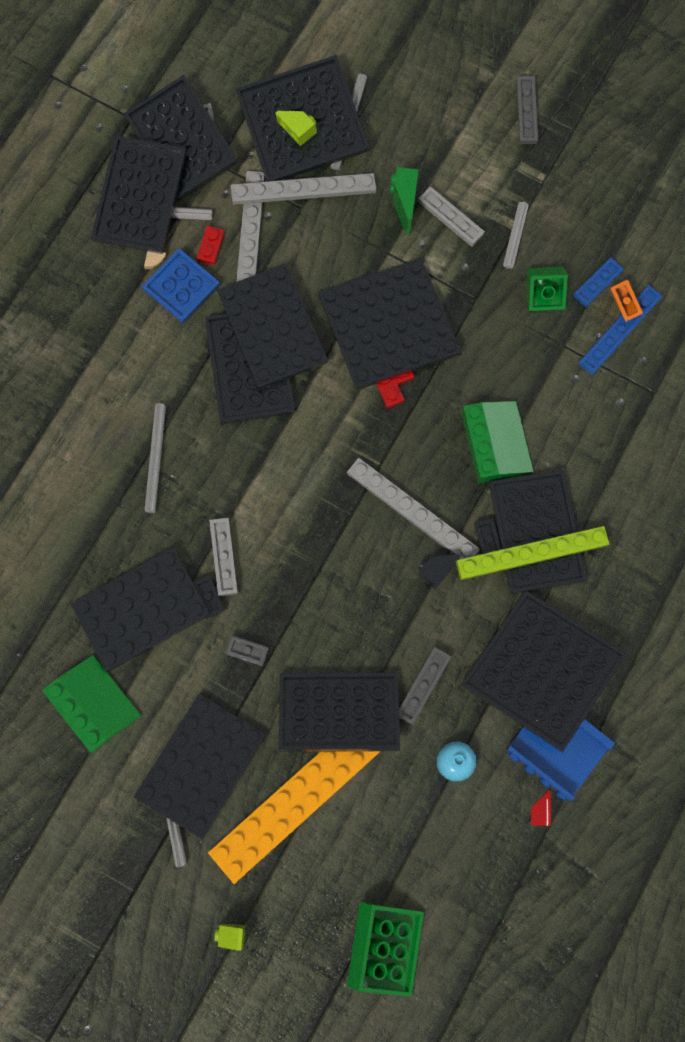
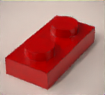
M206 226L197 255L198 262L215 266L225 234L223 229Z

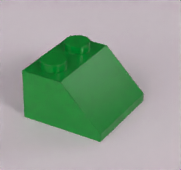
M564 267L527 268L526 288L529 311L566 309L568 274Z

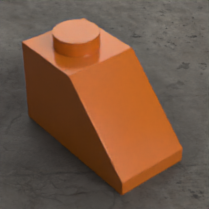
M628 280L609 288L625 322L643 314Z

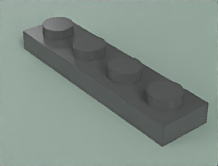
M517 76L519 144H537L535 76Z
M436 647L433 648L399 708L400 719L411 725L414 724L451 659L450 655Z

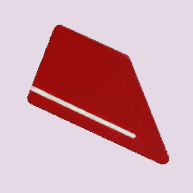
M550 790L531 807V825L551 826Z

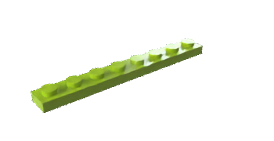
M602 526L456 561L460 580L606 547L610 544L605 527Z

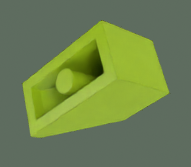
M277 111L275 113L277 122L300 146L317 133L316 121L311 115L307 116L303 111Z
M220 924L219 929L216 928L215 941H218V947L240 951L243 949L245 925Z

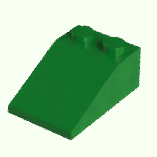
M397 167L396 174L392 173L390 193H393V203L405 235L410 236L419 170Z

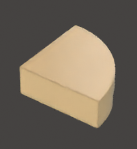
M148 251L144 268L153 269L163 263L167 256L166 253L158 254Z

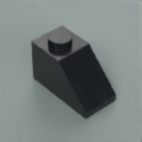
M459 554L430 557L428 561L424 559L417 568L420 570L418 576L436 589L461 556Z

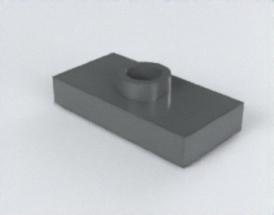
M232 635L225 654L263 667L269 647Z

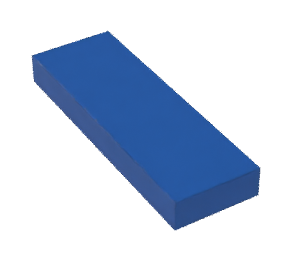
M610 257L573 296L587 308L624 271V268Z

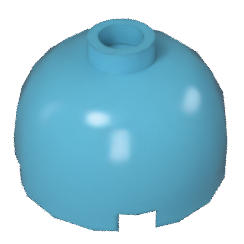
M450 742L439 751L437 755V768L446 779L460 782L468 779L474 773L476 756L467 744Z

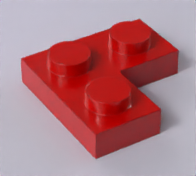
M412 372L376 384L387 409L404 403L405 400L398 385L414 380Z

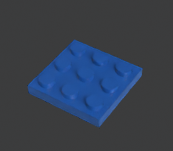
M178 249L141 287L143 291L183 324L220 286V282L181 249Z

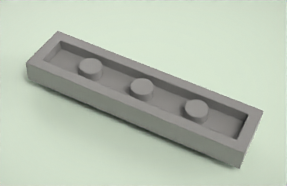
M431 186L418 198V202L471 247L484 235L485 231Z
M229 518L209 520L218 596L238 594Z

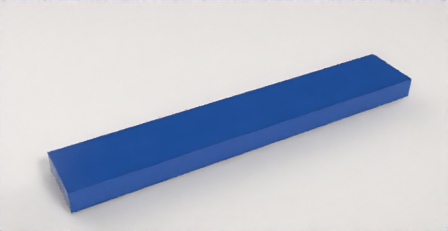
M648 285L636 298L643 314L626 322L621 315L578 364L593 376L663 296Z

